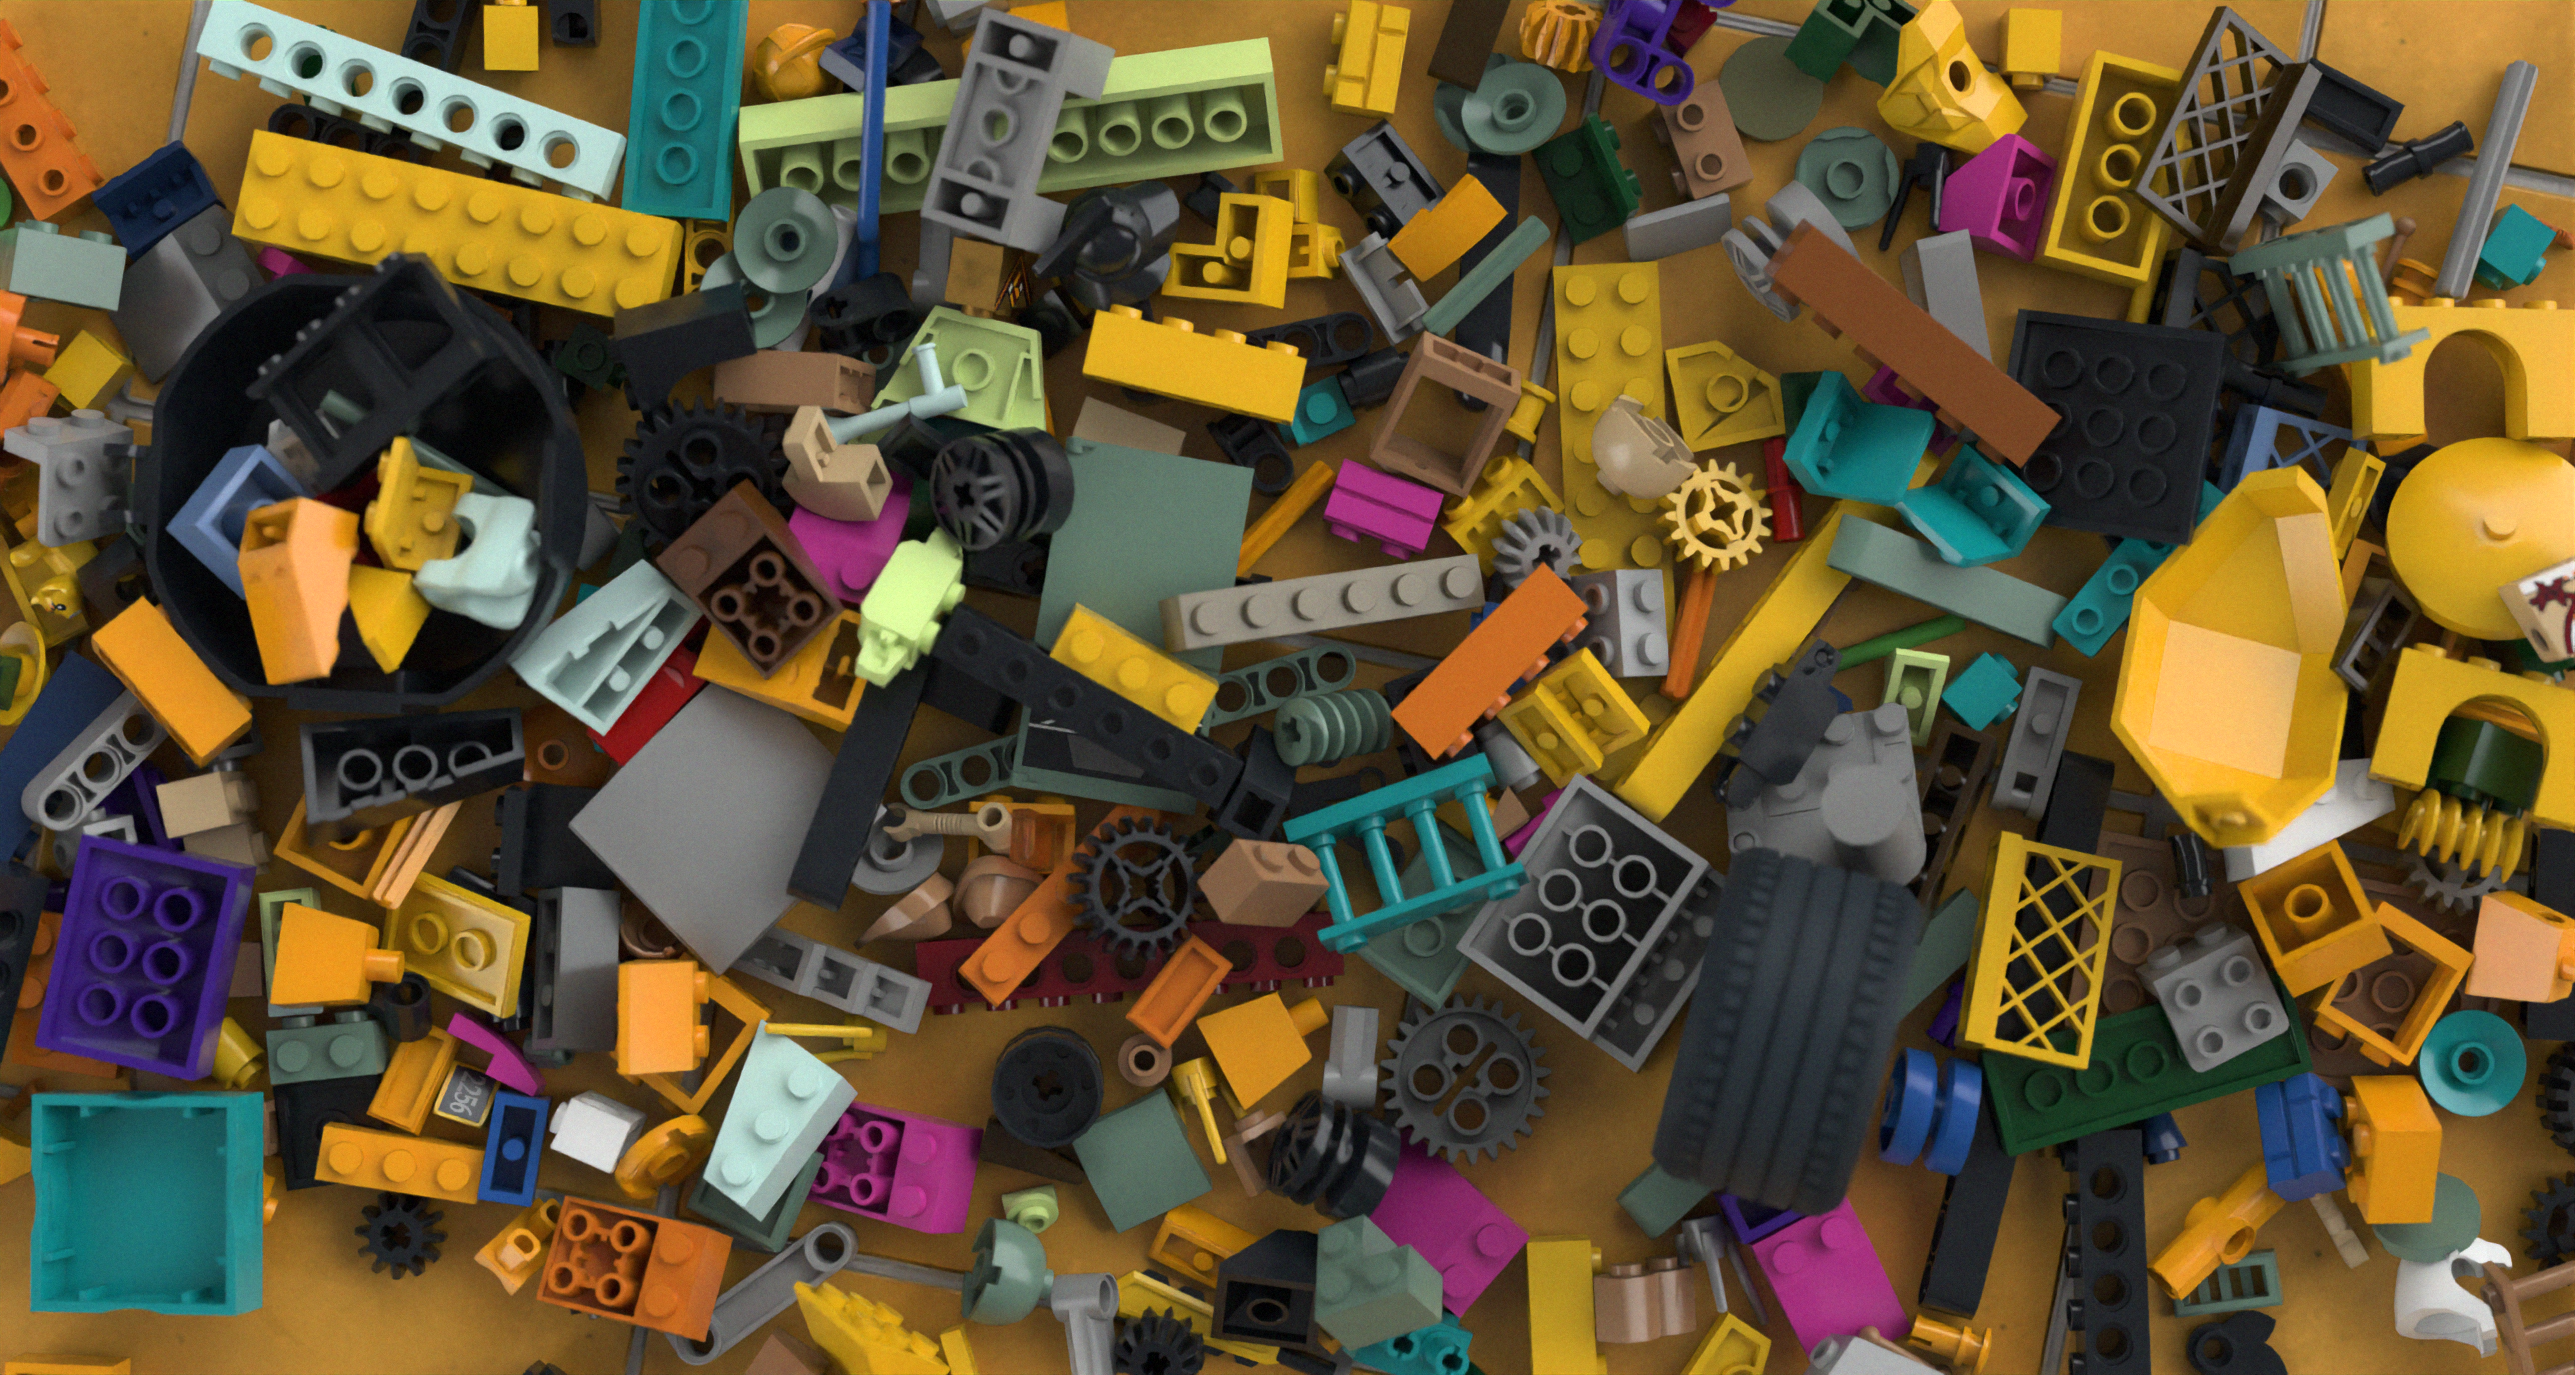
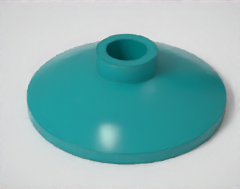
M2460 1010L2444 1016L2434 1024L2419 1049L2418 1071L2426 1092L2439 1106L2462 1116H2484L2502 1109L2517 1095L2525 1078L2526 1054L2519 1035L2505 1020L2486 1011ZM2464 1052H2470L2474 1057V1065L2468 1071H2462L2458 1064L2459 1057Z

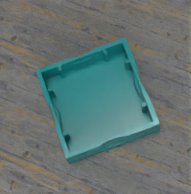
M60 1089L32 1094L31 1173L36 1193V1211L31 1232L30 1312L105 1313L117 1309L135 1308L169 1315L237 1316L262 1308L264 1092Z

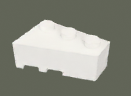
M2371 758L2338 761L2334 786L2266 845L2223 847L2227 882L2230 883L2256 876L2395 810L2392 785L2366 778Z

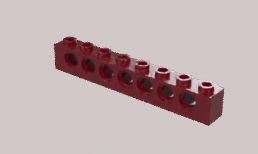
M1330 910L1306 912L1292 928L1223 923L1220 918L1204 919L1201 923L1196 924L1184 921L1194 935L1220 955L1223 947L1234 940L1245 942L1252 950L1253 958L1251 963L1241 970L1230 969L1211 995L1229 993V984L1250 982L1251 992L1282 989L1281 980L1302 978L1303 988L1335 985L1334 976L1345 975L1343 954H1338L1337 950L1328 952L1320 942L1317 932L1334 926ZM1160 923L1123 925L1122 927L1131 931L1145 933L1154 929ZM1090 928L1072 929L1039 963L1040 978L1037 983L1029 986L1019 984L996 1008L977 989L965 987L959 978L958 972L961 965L991 935L926 940L915 943L918 978L933 984L926 1006H933L934 1015L965 1013V1003L986 1002V1011L1018 1009V999L1039 998V1007L1071 1005V995L1091 994L1092 1003L1094 1004L1124 1001L1123 992L1144 990L1145 992L1169 961L1170 953L1165 954L1157 946L1156 958L1146 960L1145 972L1138 977L1129 978L1121 974L1117 968L1116 961L1118 954L1121 952V943L1113 954L1107 955L1102 952L1105 935L1095 942L1089 943L1084 937ZM1173 936L1175 946L1181 945L1184 942ZM1287 936L1298 938L1305 946L1304 958L1294 966L1281 964L1274 954L1276 943ZM1081 952L1090 957L1094 969L1092 976L1088 980L1077 982L1067 976L1064 970V962L1069 954Z

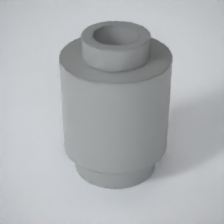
M1499 718L1473 733L1479 743L1476 746L1478 753H1485L1500 790L1511 786L1513 792L1517 794L1542 779L1538 772V769L1541 767Z

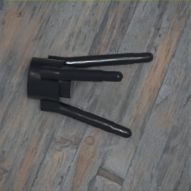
M1935 142L1919 143L1916 146L1915 159H1906L1904 161L1903 178L1878 247L1881 251L1888 250L1914 180H1918L1917 188L1919 190L1931 192L1929 227L1931 230L1939 228L1942 195L1946 178L1962 167L1957 165L1958 150Z

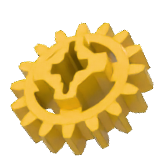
M1709 459L1701 465V468L1697 466V469L1683 484L1658 500V504L1667 509L1668 513H1665L1656 520L1657 525L1669 527L1671 532L1662 542L1664 546L1675 543L1678 545L1680 550L1675 558L1677 562L1680 563L1688 557L1693 558V572L1700 573L1709 564H1711L1714 576H1720L1728 571L1729 567L1736 572L1748 564L1747 559L1752 560L1761 554L1763 549L1758 542H1762L1771 536L1772 531L1761 525V522L1773 515L1772 510L1760 508L1758 502L1766 495L1765 489L1754 492L1751 490L1749 485L1754 477L1751 472L1741 478L1735 476L1736 463L1729 462L1719 471L1716 460ZM1685 505H1686L1687 508H1688V512H1687L1686 517H1685ZM1715 513L1719 520L1713 521L1710 515ZM1743 519H1744V529H1743L1742 526H1741Z

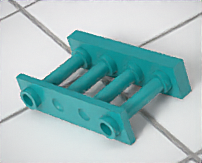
M1485 753L1283 822L1288 842L1294 845H1305L1306 848L1311 850L1320 862L1319 869L1330 884V887L1324 894L1334 926L1317 931L1320 942L1328 952L1337 950L1338 954H1348L1361 950L1369 944L1367 940L1369 938L1488 897L1492 902L1511 898L1520 893L1519 886L1531 883L1521 861L1506 865L1484 800V796L1488 793L1487 788L1497 785L1492 767ZM1453 800L1464 804L1486 870L1484 874L1458 883L1455 882L1433 816L1437 811L1436 806ZM1404 817L1414 823L1435 887V891L1406 901L1383 831L1387 829V823ZM1355 834L1357 838H1363L1385 906L1383 909L1357 918L1354 917L1333 849L1337 846L1336 841Z

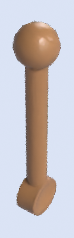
M2401 217L2395 223L2397 234L2380 273L2384 289L2387 286L2406 238L2411 236L2416 230L2415 221L2410 217Z
M1856 577L1850 579L1791 657L1798 652L1811 636L1819 637L1850 592H1855L1861 587V579Z
M1865 1326L1859 1333V1338L1943 1374L1952 1375V1371L1947 1365L1934 1366L1880 1336L1878 1329L1874 1326Z

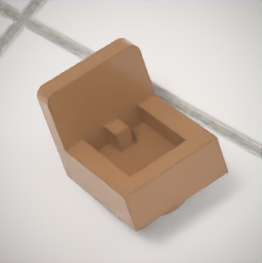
M1262 1108L1234 1122L1238 1132L1221 1140L1249 1198L1268 1190L1265 1178L1267 1162L1275 1137L1279 1131L1277 1126L1287 1121L1283 1110L1269 1116H1265Z

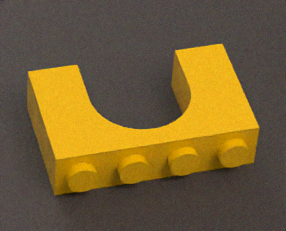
M2387 297L2399 332L2427 327L2430 338L2411 345V356L2390 364L2380 365L2378 357L2351 361L2352 440L2405 441L2424 435V370L2429 355L2445 337H2460L2471 340L2486 349L2497 362L2505 386L2506 438L2532 444H2558L2575 439V310L2557 309L2556 301H2529L2523 303V309L2506 308V301L2501 299L2477 300L2472 302V307H2454V299L2431 298L2422 300L2421 306H2403V298ZM2367 307L2360 309L2359 312L2367 336H2376Z
M2415 643L2413 650L2403 647L2398 656L2366 778L2420 792L2425 784L2440 727L2447 716L2458 708L2474 702L2493 701L2503 703L2524 714L2536 728L2542 742L2543 764L2528 821L2575 833V691L2554 686L2556 678L2543 673L2523 671L2522 677L2500 672L2501 664L2488 659L2469 657L2468 662L2463 663L2447 659V651L2433 645Z

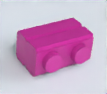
M1344 458L1325 510L1323 521L1332 524L1329 531L1332 535L1358 544L1362 535L1382 542L1379 548L1380 552L1408 562L1411 553L1422 556L1444 494Z

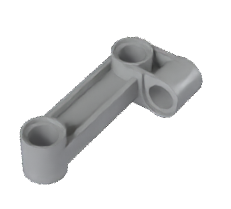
M840 1220L824 1223L814 1228L717 1298L709 1325V1330L714 1336V1346L710 1352L697 1350L693 1346L691 1339L667 1333L663 1334L684 1362L691 1365H704L713 1361L796 1302L797 1297L793 1286L797 1280L817 1287L849 1264L856 1257L859 1249V1238L856 1231L848 1223ZM825 1232H833L842 1238L844 1253L839 1260L828 1259L822 1254L819 1241Z

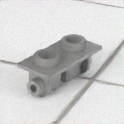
M1374 232L1360 241L1361 245L1338 255L1337 258L1348 274L1349 280L1356 287L1374 316L1378 327L1383 331L1390 344L1394 346L1425 330L1421 319L1431 307L1427 305L1412 279L1405 281L1401 285L1397 283L1395 277L1403 272L1405 268L1401 261L1386 246L1390 242L1389 239H1382L1378 232Z

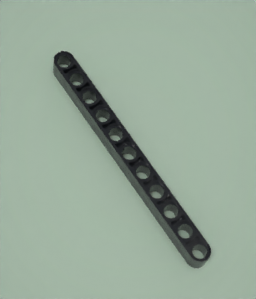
M2063 749L2047 806L2041 821L2038 822L2033 842L2094 855L2114 778V762ZM2030 855L2025 876L2037 892L2057 879L2058 876L2046 858ZM2061 862L2066 871H2069L2070 869L2076 866L2074 864ZM2084 867L2070 876L2083 896L2091 869L2088 867ZM2062 882L2040 896L2057 923L2080 909ZM2022 888L2018 904L2028 898ZM2032 902L2016 912L2014 925L2026 943H2029L2049 929ZM2078 917L2061 928L2071 943ZM2053 934L2031 948L2048 975L2067 963L2068 955ZM2013 939L2011 940L2009 955L2019 949ZM2023 954L2007 964L2005 977L2017 995L2040 981ZM2064 973L2052 980L2058 990H2060ZM2045 986L2022 1000L2039 1027L2053 1018L2056 1003ZM2002 992L2000 1007L2010 1001L2004 992ZM2014 1006L1998 1016L1995 1039L2013 1042L2023 1039L2031 1033ZM1983 1075L1979 1111L1968 1156L1957 1176L1948 1175L1918 1295L1919 1307L1968 1320L1974 1318L1980 1303L2017 1155L2012 1157L2004 1155Z

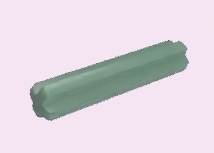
M1529 216L1422 316L1421 323L1429 333L1443 338L1549 238L1550 231L1546 225L1536 216Z

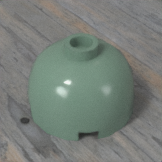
M986 1218L972 1245L971 1252H979L972 1274L965 1270L961 1294V1314L967 1320L978 1324L1004 1326L1020 1322L1031 1314L1038 1300L1046 1301L1053 1286L1054 1271L1046 1268V1252L1039 1238L1031 1230L1010 1220Z

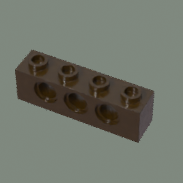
M1945 719L1918 783L1924 836L1927 844L1926 859L1918 875L1903 886L1912 893L1922 908L1916 944L1918 946L1922 943L1998 757L1996 737Z

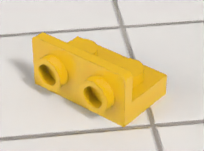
M1511 450L1505 455L1494 458L1484 467L1482 476L1474 482L1466 499L1456 494L1453 495L1445 503L1443 512L1436 517L1435 522L1456 542L1466 555L1478 553L1480 571L1489 578L1497 571L1493 567L1491 560L1499 553L1493 547L1491 539L1504 537L1506 534L1501 520H1509L1513 524L1518 521L1519 508H1527L1534 513L1539 505L1546 506L1555 515L1556 513L1559 514L1566 506L1530 463Z

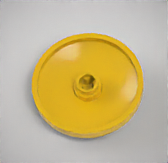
M2501 437L2476 438L2457 442L2423 459L2408 473L2398 487L2391 502L2386 521V556L2391 573L2399 588L2423 610L2422 613L2454 632L2487 640L2526 638L2523 630L2502 599L2498 587L2575 556V467L2543 447L2521 440Z

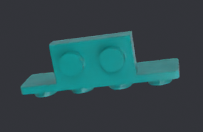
M2207 480L2204 481L2196 528L2227 496ZM2125 538L2053 621V631L2087 658H2095L2119 629L2127 634L2135 591L2179 546Z

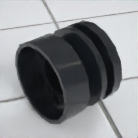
M1019 427L997 431L993 434H980L973 437L954 439L944 446L932 465L929 483L931 504L940 527L954 543L967 550H986L996 546L1009 545L1012 542L1028 541L1051 535L1062 528L1070 515L1075 494L1073 470L1064 449L1051 434L1037 427Z
M1045 1024L1027 1028L1008 1041L997 1058L991 1096L995 1115L1009 1134L1024 1144L1048 1149L1072 1143L1087 1133L1099 1116L1104 1095V1076L1100 1057L1086 1038L1071 1028ZM1049 1070L1057 1072V1083L1062 1085L1061 1088L1052 1086L1048 1093L1041 1092L1039 1090L1040 1081L1035 1076L1045 1077Z
M1317 1089L1308 1091L1294 1104L1286 1116L1287 1121L1282 1123L1275 1137L1266 1168L1267 1189L1282 1198L1290 1196L1294 1203L1302 1207L1314 1202L1315 1210L1320 1215L1337 1223L1362 1214L1369 1218L1382 1201L1393 1179L1401 1147L1399 1129L1364 1111L1352 1115L1351 1107L1340 1100L1333 1101V1098Z

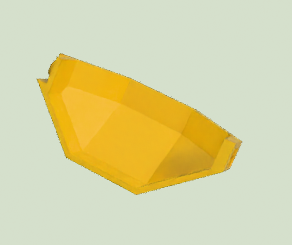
M2300 466L2250 472L2195 529L2191 547L2179 546L2134 594L2110 728L2185 822L2215 848L2266 845L2331 789L2335 782L2350 686L2329 668L2349 612L2325 492ZM2353 660L2352 663L2350 664V667H2351L2352 669H2353L2354 660Z

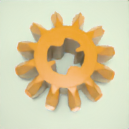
M1535 0L1534 3L1528 4L1526 15L1522 16L1519 33L1521 34L1518 44L1522 48V53L1528 58L1536 59L1539 65H1549L1555 70L1565 69L1571 73L1578 70L1584 72L1594 69V66L1589 59V46L1604 15L1599 11L1592 10L1590 5H1581L1574 0Z

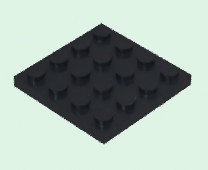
M2018 309L2006 375L2062 417L2022 468L2008 458L2002 463L2051 506V509L2039 526L2191 547L2198 519L2231 337L2226 333Z

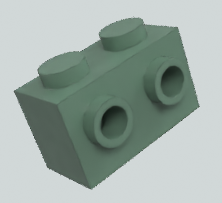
M365 1010L336 1012L335 1022L315 1024L314 1015L282 1018L281 1028L266 1031L271 1085L374 1075L385 1072L391 1061L389 1038L384 1028V1021L378 1018L368 1019L367 1011Z

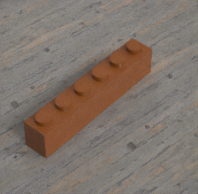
M1802 218L1763 268L1766 273L1775 279L1769 287L1770 290L1794 308L1800 300L1817 311L1811 319L1813 323L1835 340H1837L1842 332L1858 343L1852 351L1856 356L1877 372L1883 364L1899 374V377L1893 384L1918 403L1925 395L1937 403L1940 408L1934 415L1959 435L1967 426L1981 437L1975 447L1998 465H2001L2008 458L2022 468L2062 418L1804 218Z

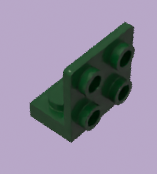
M1596 111L1585 115L1580 128L1531 150V155L1573 247H1577L1623 226L1627 219L1634 218L1640 209L1638 199L1643 197L1641 186L1634 171L1631 168L1623 171L1618 160L1616 151L1621 149V144L1609 119L1601 122Z

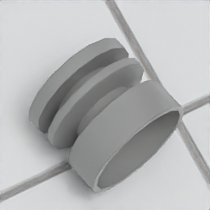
M1795 180L1791 181L1764 203L1768 218L1773 225L1771 228L1758 218L1748 215L1741 222L1746 236L1741 231L1732 228L1720 238L1723 248L1744 286L1761 304L1767 306L1770 311L1787 324L1801 314L1799 304L1794 308L1770 290L1769 287L1775 279L1766 273L1763 268L1802 218L1810 222L1860 261L1853 243L1830 211L1809 189ZM1800 300V303L1807 307H1810L1804 301Z

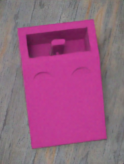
M853 1100L816 1149V1151L824 1154L825 1157L806 1200L929 1234L964 1233L984 1129L941 1117Z

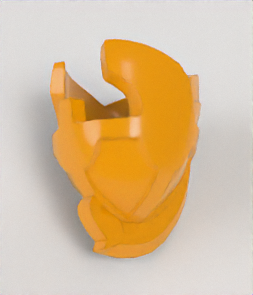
M789 23L777 27L765 36L756 47L752 63V73L760 96L763 99L768 98L776 103L832 95L840 79L818 65V62L825 47L836 42L837 35L834 30H819L804 24Z

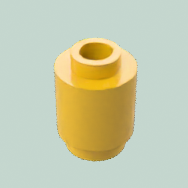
M232 1017L223 1019L211 1075L226 1090L236 1085L243 1090L250 1086L264 1072L265 1066L261 1062L265 1058L266 1052Z

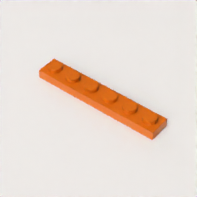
M1119 803L1089 835L1098 837L1102 841L1099 826L1110 822L1118 831L1119 818L1131 816L1136 828L1141 817L1151 816L1154 822L1155 833L1161 823L1169 822L1173 825L1183 814ZM1083 841L959 968L958 972L996 1008L1076 926L1072 922V918L1076 914L1083 912L1081 903L1068 905L1066 903V896L1079 893V885L1066 883L1065 877L1069 873H1082L1083 869L1071 861L1074 853L1080 852L1091 856L1085 848ZM1126 844L1114 853L1121 860L1128 859L1132 864H1135L1149 848ZM1104 866L1099 880L1101 899L1112 888V883L1104 874L1106 871Z

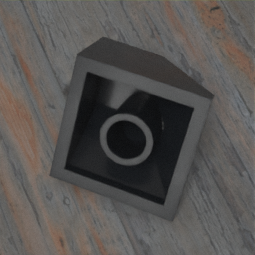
M1277 1229L1219 1263L1211 1338L1316 1352L1320 1326L1315 1321L1318 1234L1303 1230Z

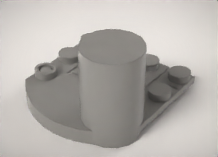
M1885 703L1878 709L1866 712L1837 713L1793 783L1783 786L1766 783L1759 796L1753 799L1754 803H1751L1750 807H1745V810L1737 807L1732 808L1725 804L1731 860L1733 855L1750 847H1767L1780 851L1779 857L1784 858L1785 853L1812 860V866L1814 867L1817 862L1845 869L1844 875L1846 876L1849 871L1877 878V884H1880L1881 880H1886L1904 886L1918 875L1926 859L1927 844L1924 836L1908 713L1905 704ZM1719 753L1720 765L1722 766L1726 757Z

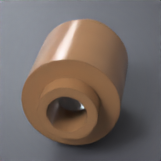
M1142 1030L1133 1033L1125 1040L1118 1055L1119 1069L1124 1078L1130 1083L1141 1087L1153 1086L1162 1081L1168 1074L1173 1060L1171 1046L1166 1050ZM1141 1050L1150 1051L1154 1055L1155 1064L1148 1070H1142L1135 1064V1055Z

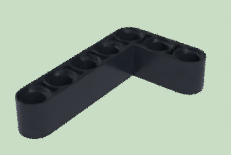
M417 0L400 56L419 62L422 55L427 51L433 49L440 50L441 63L437 69L457 76L481 0H456V14L451 20L444 23L436 22L434 16L437 6L445 0ZM414 90L404 96L401 102L403 114L407 104L417 99L424 100L422 91ZM288 103L280 106L272 113L268 124L269 132L288 136V129L292 123L299 119H306L309 129L308 134L303 140L338 147L341 139L345 136L357 134L359 138L358 152L390 158L394 152L404 149L409 152V163L429 167L434 152L410 142L412 133L393 126L389 135L368 128L359 122L334 116L300 104Z
M1150 297L1128 306L1142 311L1141 319L1143 321L1155 323ZM1354 311L1340 312L1240 333L1247 336L1246 345L1266 349L1268 341L1284 343L1293 335L1306 337L1311 342L1313 351L1307 358L1305 373L1347 365L1351 361L1366 356L1373 341V329L1370 322L1363 315ZM1347 324L1357 326L1364 335L1363 344L1354 351L1340 349L1334 340L1335 331L1339 327ZM1120 386L1123 396L1130 403L1137 406H1152L1177 400L1152 393L1136 394L1129 388Z

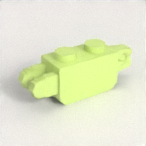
M940 525L935 528V532H932L926 544L916 540L899 544L861 605L860 612L862 616L857 637L862 649L856 662L855 674L863 679L872 681L876 685L885 687L901 667L911 671L921 653L930 655L939 640L942 631V625H939L943 616L945 613L952 616L958 603L962 602L966 586L960 584L963 566L962 546L954 543Z

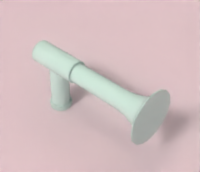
M934 343L911 348L912 354H915L925 394L912 397L909 401L845 418L831 417L822 411L837 445H844L849 440L861 435L895 426L908 412L923 420L967 407L966 394L961 384L944 388L934 351Z

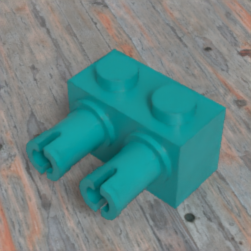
M1442 1307L1441 1323L1349 1351L1344 1346L1342 1349L1354 1361L1394 1375H1464L1469 1367V1357L1466 1352L1473 1334L1459 1323L1461 1317L1456 1316L1450 1309Z

